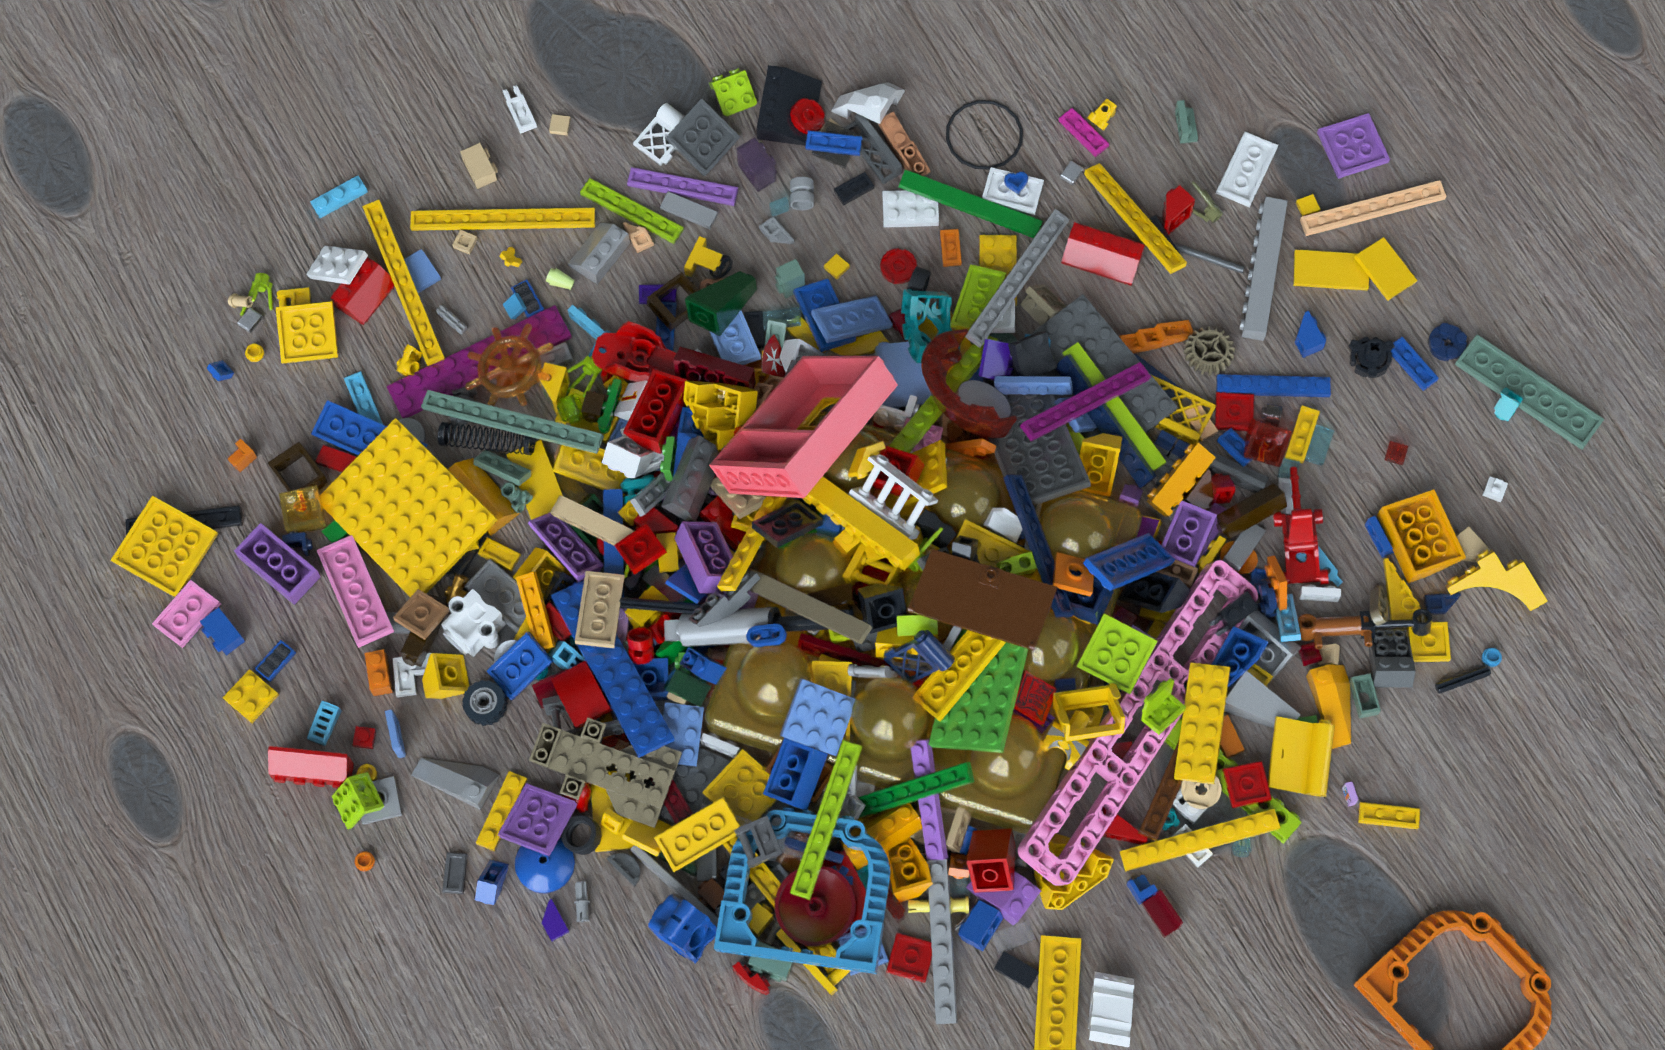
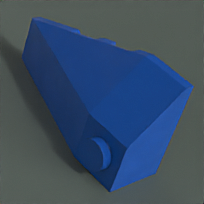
M1233 626L1211 665L1230 667L1228 687H1230L1259 660L1268 641Z

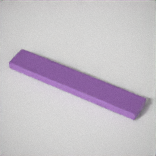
M631 167L627 186L662 193L669 191L678 196L735 206L738 194V187L633 167Z

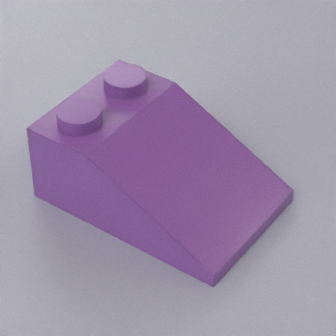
M1016 872L1014 875V890L974 893L971 881L966 887L967 890L981 901L999 910L1004 919L1011 925H1015L1041 892L1039 888Z

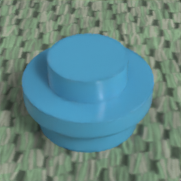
M1487 648L1482 653V661L1489 667L1499 665L1502 660V655L1496 648Z

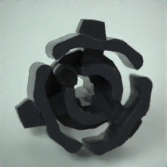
M1364 337L1359 341L1352 339L1348 346L1352 350L1350 366H1355V355L1357 353L1360 364L1367 369L1357 364L1354 372L1362 377H1380L1386 373L1387 368L1392 362L1391 350L1395 346L1391 340L1384 342L1377 337L1371 340L1368 337ZM1386 358V365H1384L1381 369H1377V367L1381 366L1384 363Z

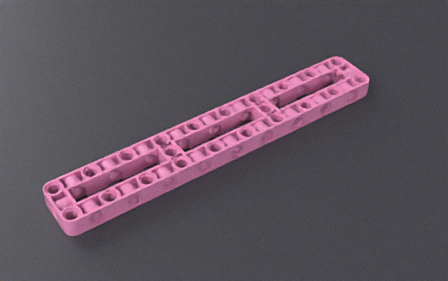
M1218 560L1207 564L1191 586V591L1183 605L1175 610L1156 640L1158 642L1134 687L1138 695H1135L1134 689L1131 694L1123 690L1121 691V697L1118 701L1125 715L1124 732L1133 720L1132 716L1138 707L1143 705L1144 699L1151 693L1154 688L1152 686L1157 679L1162 682L1172 678L1174 684L1171 694L1184 704L1186 696L1184 682L1186 684L1188 682L1190 662L1211 665L1231 631L1229 629L1220 636L1216 635L1215 632L1224 626L1221 620L1216 625L1209 627L1184 667L1173 659V654L1190 634L1194 627L1193 624L1198 616L1203 614L1213 599L1216 589L1228 598L1223 608L1247 591L1256 602L1258 598L1257 589L1226 562ZM1243 620L1236 624L1235 627L1239 628ZM1154 658L1157 659L1158 665L1155 664ZM1169 670L1172 671L1173 677L1170 676ZM1110 710L1099 726L1114 724ZM1181 715L1160 735L1145 725L1122 760L1112 752L1111 748L1123 734L1090 738V743L1082 756L1067 772L1018 847L1019 857L1055 886L1070 884L1089 858ZM1144 744L1147 746V752L1143 748ZM1093 750H1094V751L1096 752V754H1097L1096 759L1093 757V754H1092ZM1108 762L1112 766L1111 771L1108 769ZM1096 772L1107 781V784L1057 858L1049 851L1048 843L1054 834L1059 832L1071 814L1069 811L1075 802L1080 800ZM1123 775L1126 776V783L1123 781ZM1072 782H1074L1076 785L1075 790H1073L1071 786ZM1102 807L1106 809L1105 815L1102 812ZM1051 813L1055 817L1054 823L1050 819ZM1082 838H1083L1084 841H1085V846H1084V847L1081 845V839H1082ZM1029 846L1033 848L1032 855L1029 853ZM1060 871L1064 873L1063 880L1060 878Z

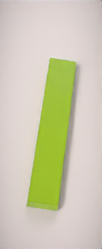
M591 178L588 179L580 191V195L646 228V230L673 244L676 243L684 230V227Z

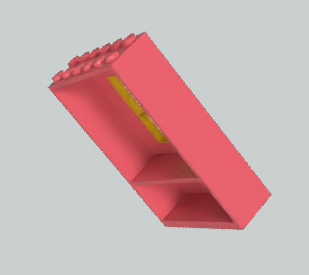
M802 356L709 466L729 494L805 498L898 384L879 356ZM835 404L818 426H809L824 408Z

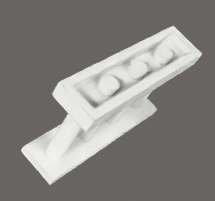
M879 454L870 456L867 460L874 467L863 487L851 489L848 495L909 539H916L920 532L915 529V522L925 505L936 504L938 499L933 496L931 491L923 489L889 463L885 456ZM882 471L889 478L878 498H875L870 494V489L878 474ZM895 482H897L904 489L893 509H890L885 505V500ZM911 493L919 501L909 519L905 521L900 517L899 513Z

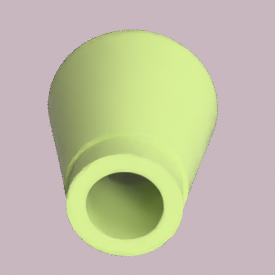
M551 268L546 278V282L550 283L549 285L569 290L572 289L575 281L557 268Z

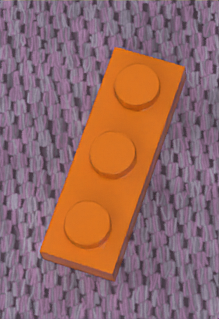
M984 439L947 443L945 445V452L951 454L950 456L955 459H962V457L973 458L976 455L986 456V454L995 453L996 445Z

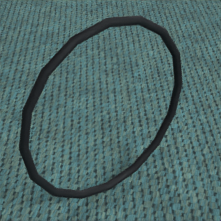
M977 100L964 104L952 114L946 126V142L950 152L962 164L974 169L990 170L991 167L998 168L1006 165L1017 155L1023 143V128L1018 116L1007 106L995 101ZM976 104H994L1011 114L1015 118L1020 130L1019 144L1014 154L1004 162L993 166H976L964 161L954 152L949 140L950 125L955 116L963 109Z

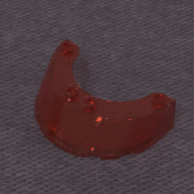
M968 329L953 330L937 335L927 344L923 352L921 368L928 390L938 409L953 423L973 434L989 438L1005 437L1017 420L1016 416L999 418L993 406L967 405L960 401L961 397L955 394L946 383L948 370L962 359L958 347L969 332Z

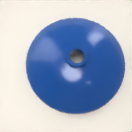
M562 838L558 839L550 856L521 846L515 857V871L520 882L529 890L537 893H551L561 889L568 883L575 868L574 854L564 846ZM541 858H547L545 863H540Z

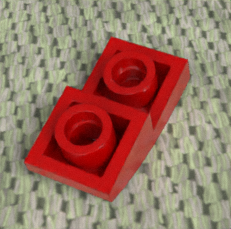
M740 962L732 966L734 972L748 986L764 995L769 994L768 987L770 984L764 976L760 978L757 973L750 978L751 971L745 964L742 966Z

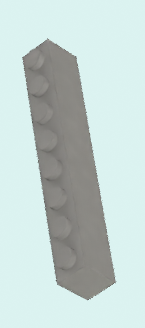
M1265 197L1264 203H1260L1258 214H1261V220L1257 219L1256 230L1259 232L1258 236L1254 237L1253 247H1256V251L1252 252L1250 263H1253V269H1249L1247 280L1251 281L1250 286L1247 285L1245 290V296L1248 297V300L1243 304L1242 313H1245V318L1241 319L1239 330H1242L1241 337L1264 341L1266 336L1288 200Z

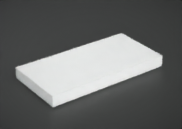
M1244 132L1216 194L1250 207L1278 145Z

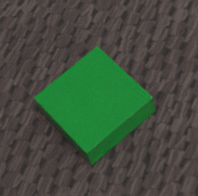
M335 520L321 531L331 543L344 539L349 535Z

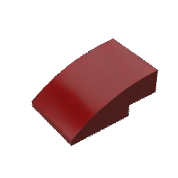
M586 661L551 679L576 729L585 725L587 717L596 720L612 711Z

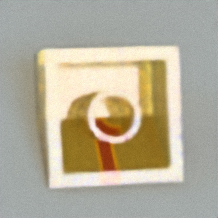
M317 485L279 493L284 526L287 533H307L327 527Z

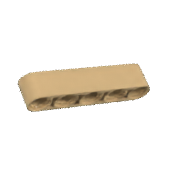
M559 495L550 512L554 517L613 546L634 532V530Z

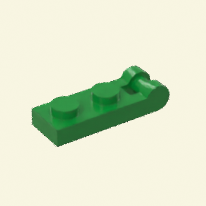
M614 378L613 383L609 384L607 389L609 397L607 401H604L602 407L604 414L598 419L599 431L603 434L608 433L611 429L614 412L622 391V382L619 379Z

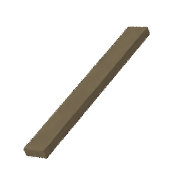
M749 568L760 577L749 591L859 644L863 643L871 631L872 627L869 624Z

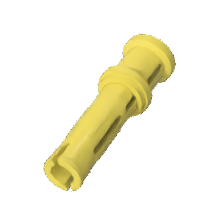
M950 896L951 914L953 912L969 913V896H965V898H952ZM908 900V913L930 912L929 900Z

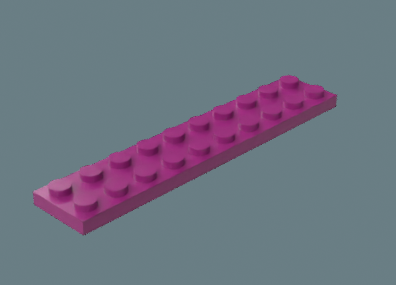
M554 305L446 357L445 360L415 372L413 376L409 375L386 387L401 417L408 418L423 411L421 405L427 390L453 396L452 390L468 386V383L470 385L479 384L530 359L532 355L571 339L572 336Z

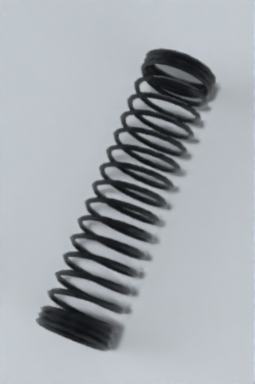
M441 422L437 435L440 446L450 445L457 448L461 446L462 448L467 447L469 449L473 447L475 450L478 448L483 450L485 448L486 451L490 449L491 451L497 450L504 453L508 451L510 454L513 452L518 454L520 452L522 455L530 456L534 452L536 438L529 436L524 438V435H522L520 446L521 434H519L518 438L516 433L514 446L515 433H513L512 438V432H510L508 446L509 431L507 432L506 439V431L502 430L500 439V429H496L495 432L492 427L489 432L486 426L483 432V428L480 426L477 432V427L474 425L471 432V426L468 425L465 432L464 424L459 427L457 423L454 427L452 422L450 424L448 422ZM451 424H452V433H451V438L449 439V437H450V426H451ZM458 426V433L455 441V431L456 427ZM462 427H463V428H464V432H463V438H462V441H461V431H462ZM469 427V438L467 441V431ZM475 428V438L473 442V431ZM481 428V438L479 442V431ZM487 428V437L485 442V431ZM493 429V437L491 442V431ZM497 431H499L498 442L496 443ZM503 432H505V434H504V442H503V445H502ZM489 436V449H486V444ZM495 436V449L493 450L491 447ZM452 437L454 439V445H451ZM458 437H459V441H460V445H459V446H457V444H456L457 441H458ZM464 437H465V442H466V445H465V446L462 445V443H463V441H464ZM470 437H471V443H472V446H471V447L468 446L469 441H470ZM476 437H477V445H478L477 448L474 447V444H475V441H476ZM482 437H483V446H484V447H483V448H480V444H481ZM499 441L501 442L500 450L497 449ZM505 441H506V445H507V450H506V451H504V449H503V448H504V445H505ZM517 441H518V447H519V451H518V452L515 451V448H516V446H517ZM523 441H524V453L521 452V449H522V446H523ZM512 442L513 450L510 452L509 448Z

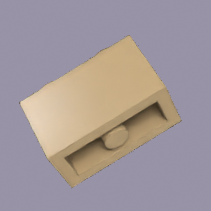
M478 143L460 151L462 160L477 189L497 181L496 173L498 171L494 162L490 163L489 161L491 157L487 148L483 149L481 144Z

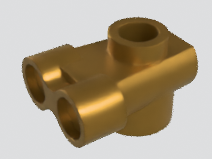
M460 574L455 576L452 587L448 586L444 594L447 597L448 604L453 597L459 596L464 598L468 594L463 588L469 578Z

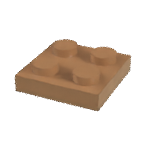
M417 589L393 618L395 622L425 640L449 613V608Z

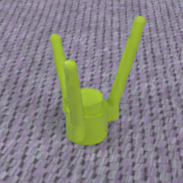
M256 273L248 296H251V301L254 302L258 292H265L267 289L269 310H272L273 283L269 282L270 276L264 273ZM242 307L241 316L244 315L247 307Z
M586 356L582 361L567 370L570 373L583 365L582 369L584 371L567 389L568 392H570L571 388H575L586 375L593 374L583 397L585 398L586 392L590 391L598 374L602 371V369L595 366L592 356Z
M942 527L929 540L928 538L923 539L918 547L920 555L908 566L912 571L917 572L920 570L923 572L917 561L925 556L923 552L943 531Z

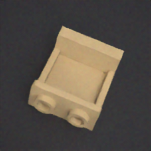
M918 807L916 813L918 814V816H919L920 819H921L920 809H919V807ZM941 807L946 848L949 851L960 853L972 815L964 808L957 807V810ZM922 829L910 836L917 844L925 845Z

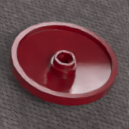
M822 865L811 899L808 900L790 893L798 869L793 871L783 880L775 898V914L781 929L793 941L804 946L821 947L836 942L849 930L855 917L856 899L851 885L838 871Z

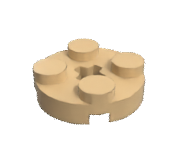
M1217 776L1215 784L1203 783L1205 784L1204 787L1207 788V792H1203L1202 795L1198 794L1196 786H1200L1201 783L1183 781L1181 792L1191 807L1206 809L1213 806L1220 798L1222 788Z

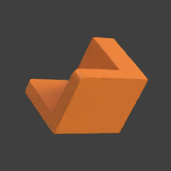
M240 438L235 443L238 450L228 457V461L239 472L243 471L257 458L254 451Z

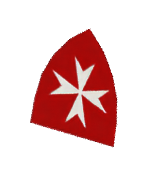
M772 335L765 345L762 356V372L772 376L785 377L786 372L780 360L782 349L775 335Z

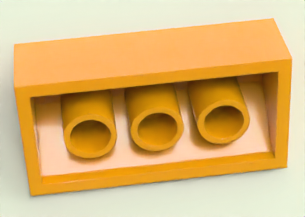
M474 458L456 462L448 468L498 519L487 531L490 536L520 514L511 507V502L502 495L501 489L483 469L474 465Z
M910 803L879 812L862 823L867 834L882 846L885 853L922 829L921 819ZM854 828L851 831V835L854 837L861 834L860 828ZM842 840L839 841L857 870L868 864L863 851L848 848Z

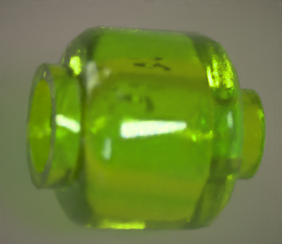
M574 395L561 398L559 400L560 403L557 405L561 420L564 422L569 421L570 424L581 421L583 405L580 398L574 397Z

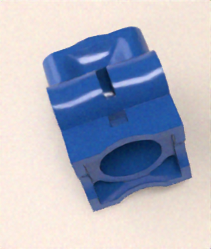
M673 894L669 895L656 908L648 924V927L660 940L695 964L702 956L707 944L714 940L717 927L710 921L707 915L696 909L688 901L681 900Z

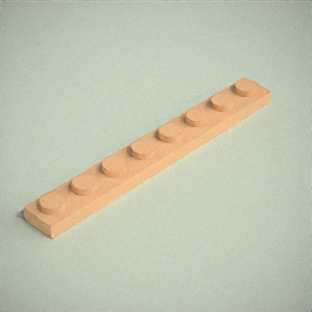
M1439 180L1306 215L1300 218V222L1305 235L1309 236L1445 200L1446 194Z

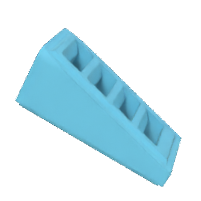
M321 701L307 739L326 746L342 712L338 706ZM329 710L333 713L332 715H330L328 713H325V711ZM322 717L329 719V723L321 720ZM319 724H320V725H322V726L327 727V729L324 730V729L318 728V726H319ZM318 732L324 734V737L322 738L314 734Z

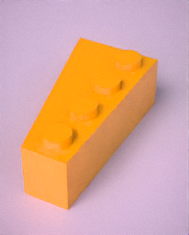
M1191 443L1184 450L1186 453L1182 459L1178 458L1171 466L1174 469L1169 474L1166 472L1159 480L1161 484L1158 488H1152L1147 494L1149 498L1146 502L1161 515L1170 516L1173 510H1171V507L1180 504L1184 497L1182 494L1184 492L1187 493L1195 485L1196 477H1201L1216 458L1200 443H1195L1194 445Z

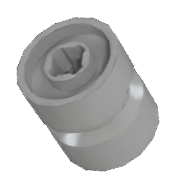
M795 177L791 179L790 191L792 194L790 195V207L795 210L811 209L814 206V195L812 194L814 192L813 180L809 177Z

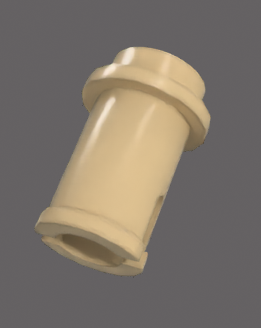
M237 293L228 297V304L233 308L238 306L250 308L253 302L251 301V296H239Z

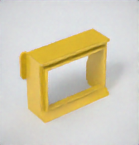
M1111 683L1106 686L1053 693V709L1063 730L1065 742L1124 733L1125 715L1118 701L1121 694L1116 684ZM1108 705L1115 724L1070 730L1066 711Z

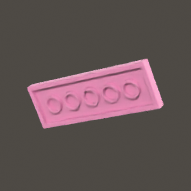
M348 536L316 550L358 648L393 633V627L353 536Z

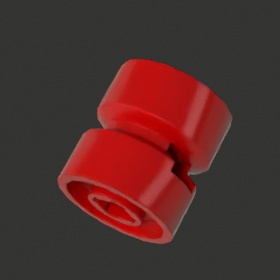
M645 627L631 629L627 633L628 653L631 661L635 664L649 663L654 659L652 631Z

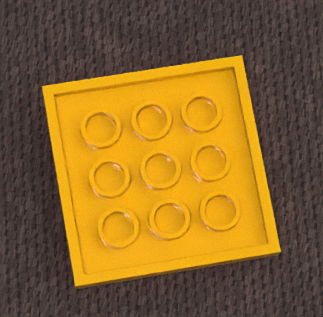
M152 496L113 555L111 561L169 595L176 597L188 583L219 533Z

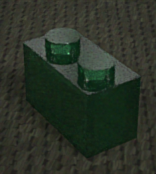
M681 665L679 668L674 666L664 685V689L701 707L711 685L706 680L690 674L691 671Z

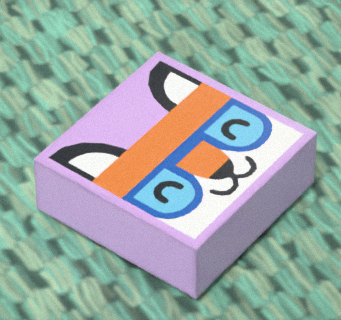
M1352 782L1345 783L1342 790L1348 807L1353 806L1359 800L1354 784Z

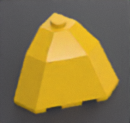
M685 381L683 400L686 406L690 407L693 413L691 417L697 429L701 430L703 438L715 444L717 449L721 450L734 437L735 428L739 425H744L754 414L758 391L725 383Z

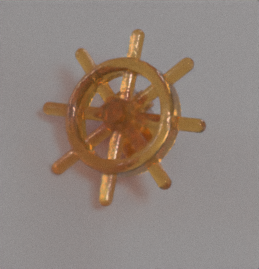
M531 324L524 326L520 336L502 337L499 329L494 327L492 334L495 341L487 346L482 354L468 352L467 354L469 359L479 361L477 367L479 377L466 383L465 388L471 390L482 384L492 394L487 403L490 406H495L499 397L511 398L517 396L520 405L525 406L527 400L524 392L533 385L540 383L539 379L544 381H551L552 379L550 374L541 372L542 361L540 355L551 351L554 345L548 343L536 349L527 340L532 329ZM514 347L511 355H509L507 348ZM522 348L529 351V353L518 358ZM499 352L502 357L500 360L494 358ZM489 365L498 367L488 372ZM495 377H496V380H497V384H496V385H494V384H492V383L490 382V380L493 379V378H495Z

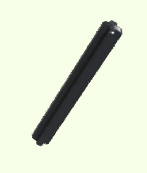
M627 597L620 598L619 600L620 608L692 614L695 609L702 605Z

